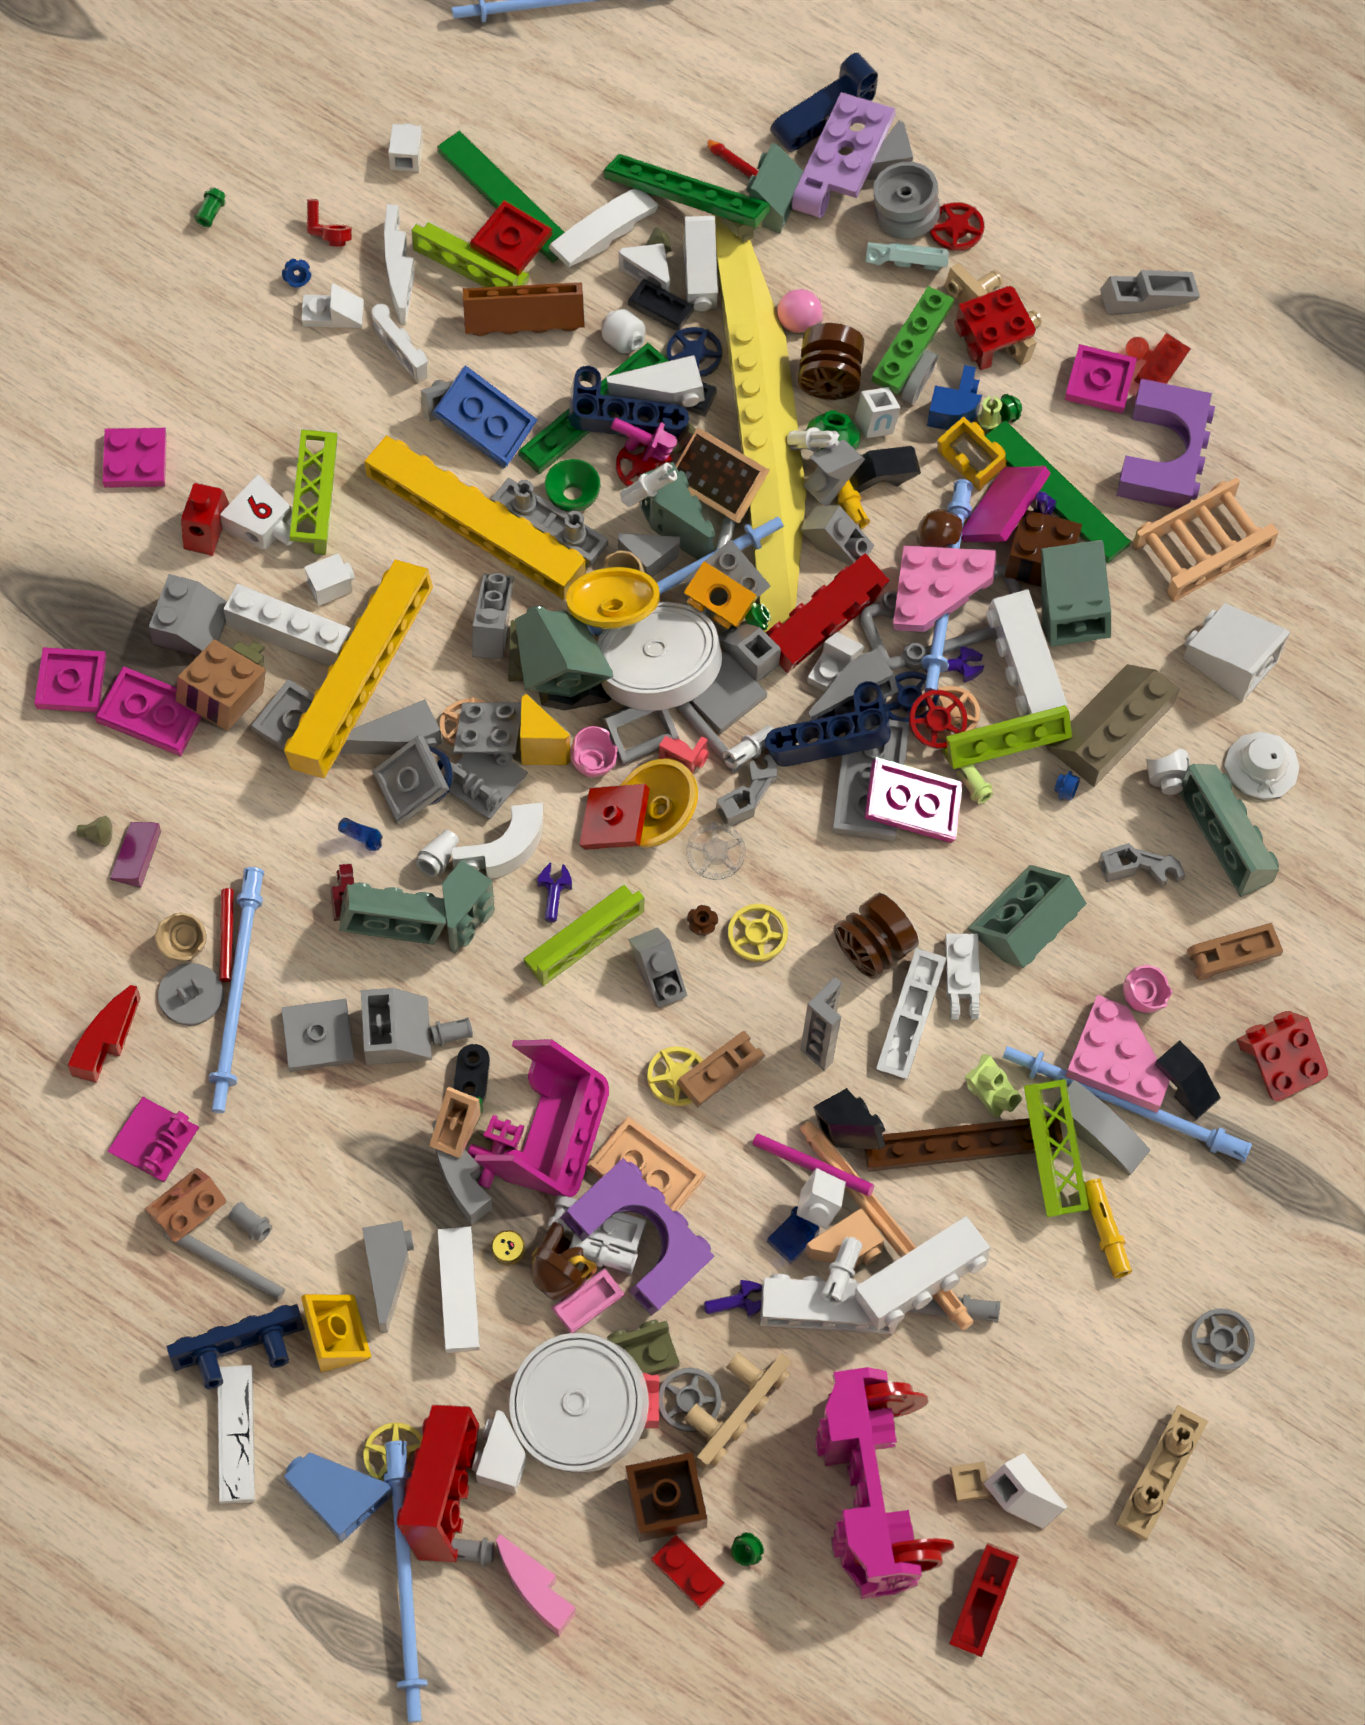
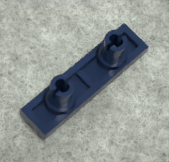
M298 1304L291 1306L282 1305L267 1314L247 1316L241 1319L239 1323L226 1327L216 1326L209 1329L207 1333L195 1337L186 1336L179 1338L173 1344L166 1347L174 1371L198 1365L205 1389H214L224 1383L217 1358L263 1343L270 1366L272 1368L282 1367L289 1362L283 1337L305 1330Z

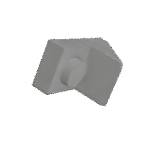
M842 440L836 448H825L810 456L818 467L803 486L821 504L828 506L865 459L847 441Z

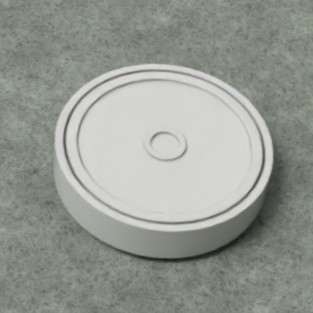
M660 602L656 609L644 620L628 627L604 629L597 641V645L613 671V678L601 683L603 689L616 702L639 710L669 709L693 700L714 682L722 663V652L718 634L712 621L696 608L680 603Z
M588 1333L559 1335L536 1347L520 1365L512 1383L509 1400L514 1430L526 1450L548 1466L575 1473H589L607 1468L628 1454L643 1432L649 1408L646 1381L635 1360L617 1344Z

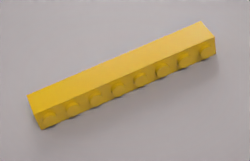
M386 435L366 458L365 470L367 477L562 600L566 599V594L571 584L586 574L585 559L580 552L573 548H566L552 534L542 533L534 528L533 524L526 518H518L510 513L502 503L498 501L493 502L486 498L478 488L467 486L459 481L458 477L451 471H443L435 466L433 461L427 456H419L411 451L403 441L399 439L394 440Z
M395 559L389 570L384 572L381 584L376 593L370 596L362 617L356 620L354 631L350 638L343 643L339 657L329 667L321 688L315 691L313 702L307 712L301 715L299 726L293 736L289 737L286 741L284 752L292 770L325 779L351 730L357 723L433 589L428 568Z

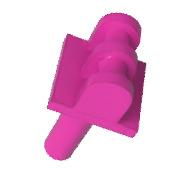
M616 417L611 425V429L629 437L625 442L627 450L634 451L639 443L647 445L642 459L647 462L649 457L665 461L677 444V439L674 435L663 431L665 424L662 422L653 435Z
M493 1114L487 1130L483 1134L486 1140L493 1142L491 1150L471 1144L468 1153L475 1159L476 1155H503L506 1147L518 1150V1144L525 1126L521 1124L518 1127L511 1125L510 1120L506 1119L503 1122L498 1120L497 1115ZM494 1129L501 1131L499 1136L493 1134ZM507 1134L514 1136L513 1141L506 1139ZM484 1167L478 1184L490 1189L495 1174Z

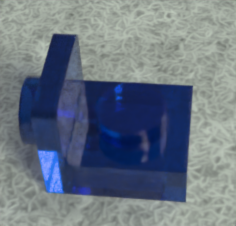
M797 1206L791 1210L790 1216L767 1238V1243L790 1264L806 1250L808 1242L819 1236L820 1231L818 1225L797 1216Z

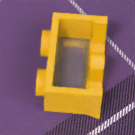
M964 416L937 439L938 453L964 478L972 482L979 492L1006 467V453L1004 449L995 441L991 443L985 437L983 429L976 422L970 423Z

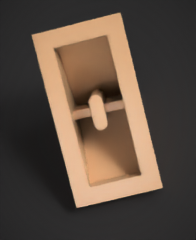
M448 1087L429 1146L460 1158L481 1115L479 1099Z

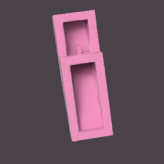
M499 1535L496 1539L497 1549L514 1588L538 1619L557 1636H560L575 1616L576 1608L551 1590L556 1583L555 1574L502 1535Z

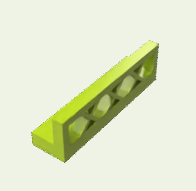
M430 222L425 227L415 224L411 230L413 250L483 287L526 285L529 281V274L522 271L519 276L513 274L470 248V243Z
M301 429L289 541L314 543V553L326 555L338 433ZM306 440L324 441V448L313 455L306 448ZM314 464L321 472V475L310 482L303 474V471ZM311 491L318 498V502L308 509L300 501V497ZM316 511H317V518L313 515V513L316 512ZM307 517L316 526L315 533L297 532V525Z
M1063 705L946 736L947 748H942L941 752L951 767L957 769L1072 738L1070 713L1068 708Z
M625 884L524 957V964L539 982L545 986L644 913L645 897L639 890L632 894Z
M1066 1079L1025 1085L1024 1092L1047 1217L1090 1210ZM1060 1087L1062 1101L1057 1109L1053 1111L1043 1103L1041 1090ZM1062 1108H1064L1065 1118L1058 1114ZM1045 1110L1052 1114L1048 1122L1046 1120ZM1055 1118L1067 1125L1068 1134L1061 1144L1049 1136L1048 1128ZM1068 1140L1070 1141L1071 1151L1064 1147ZM1051 1143L1058 1147L1054 1154L1052 1153ZM1061 1150L1073 1158L1074 1167L1067 1177L1055 1169L1054 1160ZM1074 1173L1076 1174L1077 1184L1070 1180ZM1057 1176L1064 1180L1060 1187L1058 1186ZM1067 1183L1079 1191L1080 1205L1062 1208L1060 1193Z

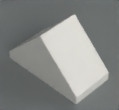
M664 243L622 248L619 251L618 269L639 282L644 278L669 292L670 277Z

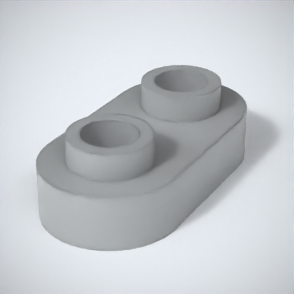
M929 350L923 353L913 369V373L908 377L900 390V393H903V401L912 405L917 401L935 368L938 354Z

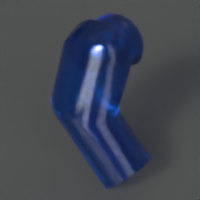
M349 818L340 820L338 824L339 832L365 843V848L369 851H377L382 847L381 840L383 836L378 829L357 823Z

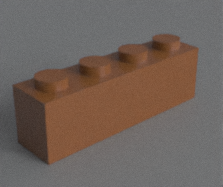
M582 282L463 288L465 334L472 333L475 336H484L490 332H502L503 334L510 335L528 330L535 333H543L549 329L575 331L578 328H585Z

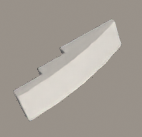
M634 188L608 202L575 224L552 242L549 249L569 268L608 249L612 240L632 231L636 222L655 214L658 204L646 192Z
M387 204L384 227L386 270L391 298L400 324H406L415 276L414 259L406 257L407 237L406 231H399V205Z
M915 948L876 1070L908 1079L947 957Z
M471 1227L438 1229L446 1353L480 1350Z

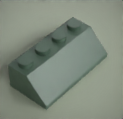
M1192 764L1188 766L1182 782L1183 790L1179 794L1239 896L1242 897L1274 882L1279 871L1278 860L1273 852H1268L1263 843L1261 831L1256 825H1252L1247 817L1246 806L1242 800H1237L1232 792V785L1228 776L1225 773H1221L1217 765Z

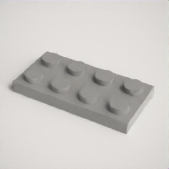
M889 720L891 738L884 746L842 755L832 833L889 841L896 840V827L864 818L872 761L877 757L905 766L909 722ZM873 726L869 731L876 730L879 726Z

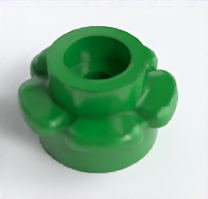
M1002 395L1000 399L1002 402L1000 410L1001 421L1016 422V420L1020 419L1022 412L1020 400L1013 395Z
M754 602L745 616L747 624L766 630L771 616L764 604L759 605Z
M744 1532L741 1536L735 1537L731 1547V1554L738 1564L750 1566L758 1564L762 1560L761 1555L764 1553V1547L754 1534Z

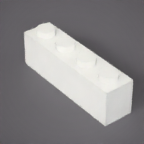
M240 584L235 586L224 607L228 627L327 666H331L336 662L343 643L351 636L350 627Z
M1029 589L994 598L988 607L989 610L986 611L987 620L990 627L996 630L998 639H996L997 650L1001 657H1005L1008 666L1006 668V676L1010 686L1014 685L1018 695L1015 698L1019 714H1024L1025 716L1063 705L1067 706Z
M965 1216L856 1286L855 1300L878 1331L886 1325L889 1328L902 1321L906 1312L914 1307L918 1310L926 1306L937 1292L941 1290L946 1292L954 1288L960 1282V1278L968 1272L975 1274L983 1269L988 1263L990 1246L969 1218Z
M785 1274L770 1275V1278L764 1277L761 1290L760 1326L894 1334L898 1324L890 1328L886 1325L879 1331L876 1329L855 1300V1288L861 1284L857 1283L855 1279H849L841 1303L835 1304L833 1303L834 1297L831 1298L830 1302L821 1297V1292L827 1282L823 1281L822 1277L807 1276L803 1280L790 1279V1276Z

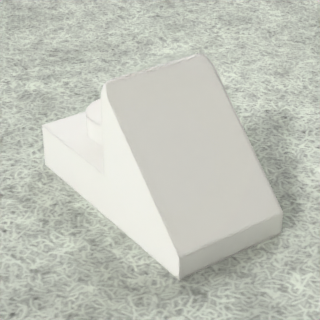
M336 284L331 285V295H303L302 325L303 327L362 328L364 300Z
M836 632L824 642L823 653L810 672L807 683L825 692L848 663L855 660L861 654L864 645Z

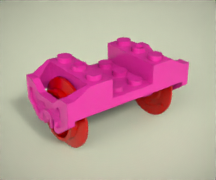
M865 1367L836 1371L833 1373L834 1387L832 1392L828 1394V1403L825 1408L824 1417L819 1419L817 1436H815L816 1452L818 1457H824L825 1466L850 1463L847 1466L850 1486H856L857 1491H855L856 1499H853V1509L843 1510L840 1521L836 1522V1529L833 1531L834 1537H831L834 1558L840 1557L841 1567L859 1588L861 1599L895 1595L917 1587L922 1573L940 1567L943 1564L942 1555L949 1553L955 1547L954 1542L948 1539H914L909 1510L886 1513L875 1450L895 1447L897 1439L894 1418L922 1409L928 1404L929 1399L924 1393L913 1392L912 1385L909 1383L888 1382L887 1371Z

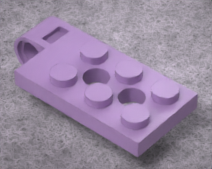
M840 93L794 191L792 209L822 218L829 204L830 190L857 198L896 115L895 108ZM855 123L865 125L860 131L849 129ZM843 147H851L854 149V151L848 155H841L838 153L839 150Z

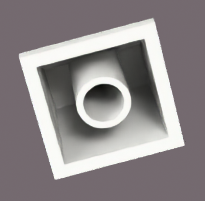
M1224 603L1218 611L1213 609L1203 621L1204 627L1200 632L1194 630L1184 643L1187 648L1183 659L1243 702L1279 661L1290 632L1285 628Z

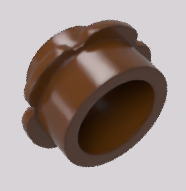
M699 905L697 909L689 911L687 915L688 927L696 935H709L715 930V925L718 924V915L715 911H711L709 906ZM700 918H705L706 921H705V922H701L699 919H700Z

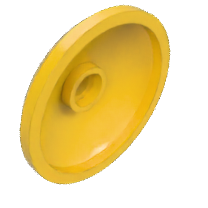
M624 567L603 568L589 572L574 581L566 594L567 608L573 617L586 625L602 629H617L634 625L648 617L656 609L660 601L659 586L651 576L642 571Z
M655 759L646 762L634 769L621 783V785L646 784L650 788L641 843L638 847H654L673 839L689 823L698 802L696 779L685 765L672 759Z

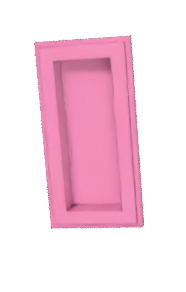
M603 1269L585 1282L580 1290L570 1293L551 1307V1309L570 1333H574L622 1298L625 1293L606 1269Z

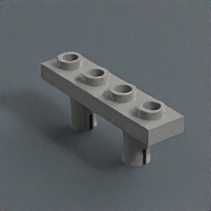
M508 477L493 495L491 501L502 503L510 513L518 518H526L533 524L534 528L542 533L552 534L566 548L577 550L584 557L585 564L591 567L608 546V538L585 525L584 516L580 512L571 511L567 514L533 493L534 486L530 481L520 480L517 483Z

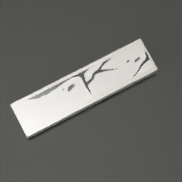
M252 1365L220 1367L224 1383L218 1387L220 1504L255 1502Z

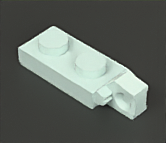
M868 242L866 251V262L881 265L885 261H894V265L900 267H911L912 263L922 264L923 268L928 270H940L941 267H947L949 251L947 249L898 243L882 244Z

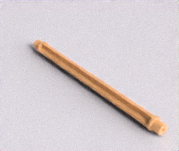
M812 1121L806 1122L800 1128V1131L807 1138L806 1142L812 1147L823 1162L859 1177L824 1132L818 1129ZM845 1186L846 1191L858 1206L864 1210L900 1258L917 1248L873 1193L868 1197ZM941 1290L933 1295L934 1300L947 1314L952 1322H956L962 1331L973 1324L974 1321L967 1313V1308L960 1302L952 1290L946 1292Z

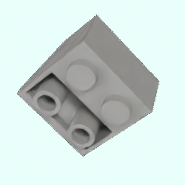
M396 988L361 990L366 1065L432 1060L428 997Z

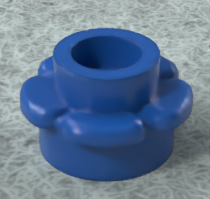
M290 259L285 263L282 277L290 286L295 288L301 287L311 279L310 266L303 259ZM295 270L299 271L298 275L294 274Z
M1068 771L1066 775L1060 774L1057 779L1054 791L1058 793L1059 800L1064 798L1072 801L1076 794L1080 777L1072 775V771Z

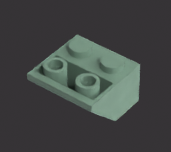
M772 143L768 153H762L757 167L759 172L757 176H751L747 192L750 193L749 197L770 203V212L762 220L763 226L761 227L781 233L792 211L793 194L804 171L778 144Z
M463 860L459 862L442 883L449 946L453 953H456L461 946H468L475 936L474 930L481 922L486 923L495 911L493 881Z

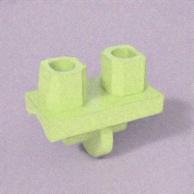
M983 1054L980 1057L978 1066L964 1077L967 1081L968 1090L973 1095L979 1097L989 1113L994 1117L998 1118L1004 1110L1013 1112L1022 1101V1096L1012 1087L1007 1080L1005 1072L997 1066L990 1055Z

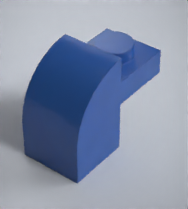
M964 365L959 390L935 385L927 426L949 430L963 416L970 423L976 419L982 395L977 394L979 380L974 379L976 367Z

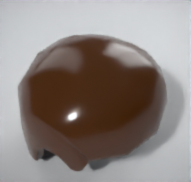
M942 509L927 513L917 528L918 545L922 547L944 548L948 544H957L963 530L962 519L957 514Z

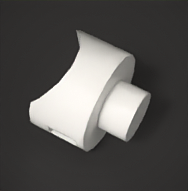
M1178 749L1161 759H1146L1151 785L1161 787L1162 793L1167 795L1177 794L1183 790L1182 782L1187 768L1190 766L1189 754L1186 750Z

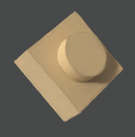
M984 1461L952 1466L950 1468L956 1503L990 1498L991 1493L983 1484L988 1480Z

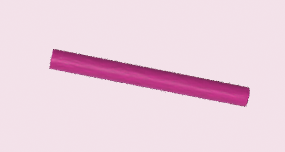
M759 1133L754 1137V1146L812 1172L818 1168L845 1181L846 1187L868 1197L874 1190V1184Z

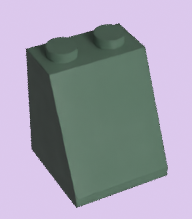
M536 606L529 608L527 613L515 618L525 690L573 697L613 678V671L587 625L569 615L567 611L554 612L546 610L545 607Z

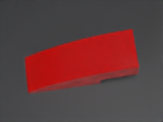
M130 985L115 996L87 1027L67 1065L72 1077L97 1083L107 1053L120 1057L141 999L137 986Z
M989 1542L986 1543L951 1637L950 1645L977 1656H983L1017 1565L1019 1554Z

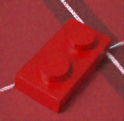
M676 1534L651 1558V1562L699 1610L725 1585Z

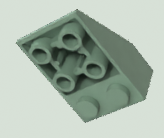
M671 462L669 464L673 468L667 471L664 476L675 470L677 480L659 489L654 497L648 496L639 501V506L653 531L661 536L680 537L679 548L696 560H699L715 551L713 545V538L716 536L715 530L709 520H704L701 514L702 507L697 496H691L685 473L683 471L678 472L674 462ZM656 469L651 470V471H649V472H646V473H644V474H647V475H648V474H650L651 472L655 471Z
M1103 540L1041 549L1042 628L1050 646L1111 638V604Z

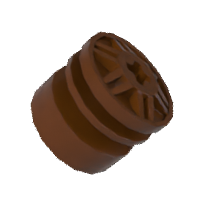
M821 323L809 327L803 333L802 359L800 360L798 385L801 390L811 396L826 400H840L854 396L860 388L861 364L865 342L862 334L852 327L838 323Z
M880 892L875 893L860 905V915L855 912L849 913L846 916V920L839 921L833 928L835 938L844 954L861 973L871 979H876L882 975L883 969L886 970L892 967V957L902 959L918 947L919 944L917 932L906 914L892 899Z

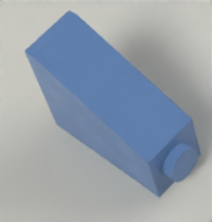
M310 1452L304 1458L299 1456L294 1459L286 1468L288 1473L284 1475L286 1484L341 1543L392 1497V1489L386 1482Z

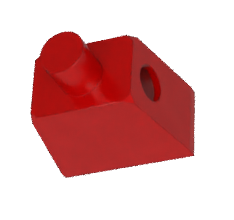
M199 483L192 485L181 517L183 548L185 550L210 556L214 555L223 529L220 514L229 505L224 490ZM199 528H201L204 533L198 534L200 532Z

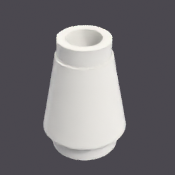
M444 830L418 852L416 865L423 873L435 877L438 873L444 872L452 856L451 848L456 847L459 843L456 834L450 830Z

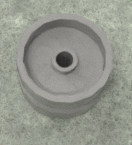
M899 162L888 166L879 173L874 182L873 194L876 219L880 228L887 234L900 239L915 238L930 231L937 223L940 213L938 182L934 173L925 165L916 162Z

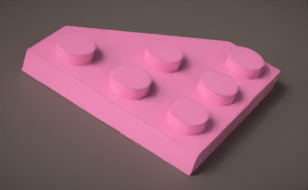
M904 546L893 620L894 630L926 632L935 625L934 622L946 613L951 614L968 602L972 594L981 588L984 590L993 584L996 550Z
M1097 995L1065 1077L1156 1113L1159 1111L1170 1082L1155 1066L1157 1057L1128 1006Z

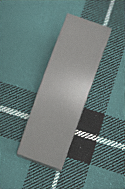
M1141 270L1136 277L1110 276L1100 288L1107 314H1130L1161 310L1193 302L1200 297L1193 272Z
M1074 1080L1068 1087L1075 1130L1078 1131L1077 1137L1130 1176L1150 1152V1149L1107 1105ZM1060 1097L1056 1101L1053 1111H1055L1061 1103L1062 1097ZM1064 1108L1058 1113L1063 1118H1065Z
M436 1119L434 1122H432V1123H433V1131H434V1128H435L437 1119ZM436 1149L440 1170L448 1191L459 1210L469 1223L473 1225L492 1209L491 1198L476 1182L481 1176L480 1166L465 1149L460 1158Z

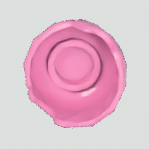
M797 289L789 291L781 298L777 307V317L784 329L794 333L805 332L809 327L822 322L823 308L820 300L813 292Z
M597 726L582 728L575 735L570 747V759L580 774L597 778L607 775L615 766L618 747L612 743L609 731Z
M1143 965L1132 969L1126 976L1123 984L1125 1001L1133 1010L1143 1014L1155 1013L1168 1006L1167 1002L1173 993L1163 972L1159 968L1150 965Z

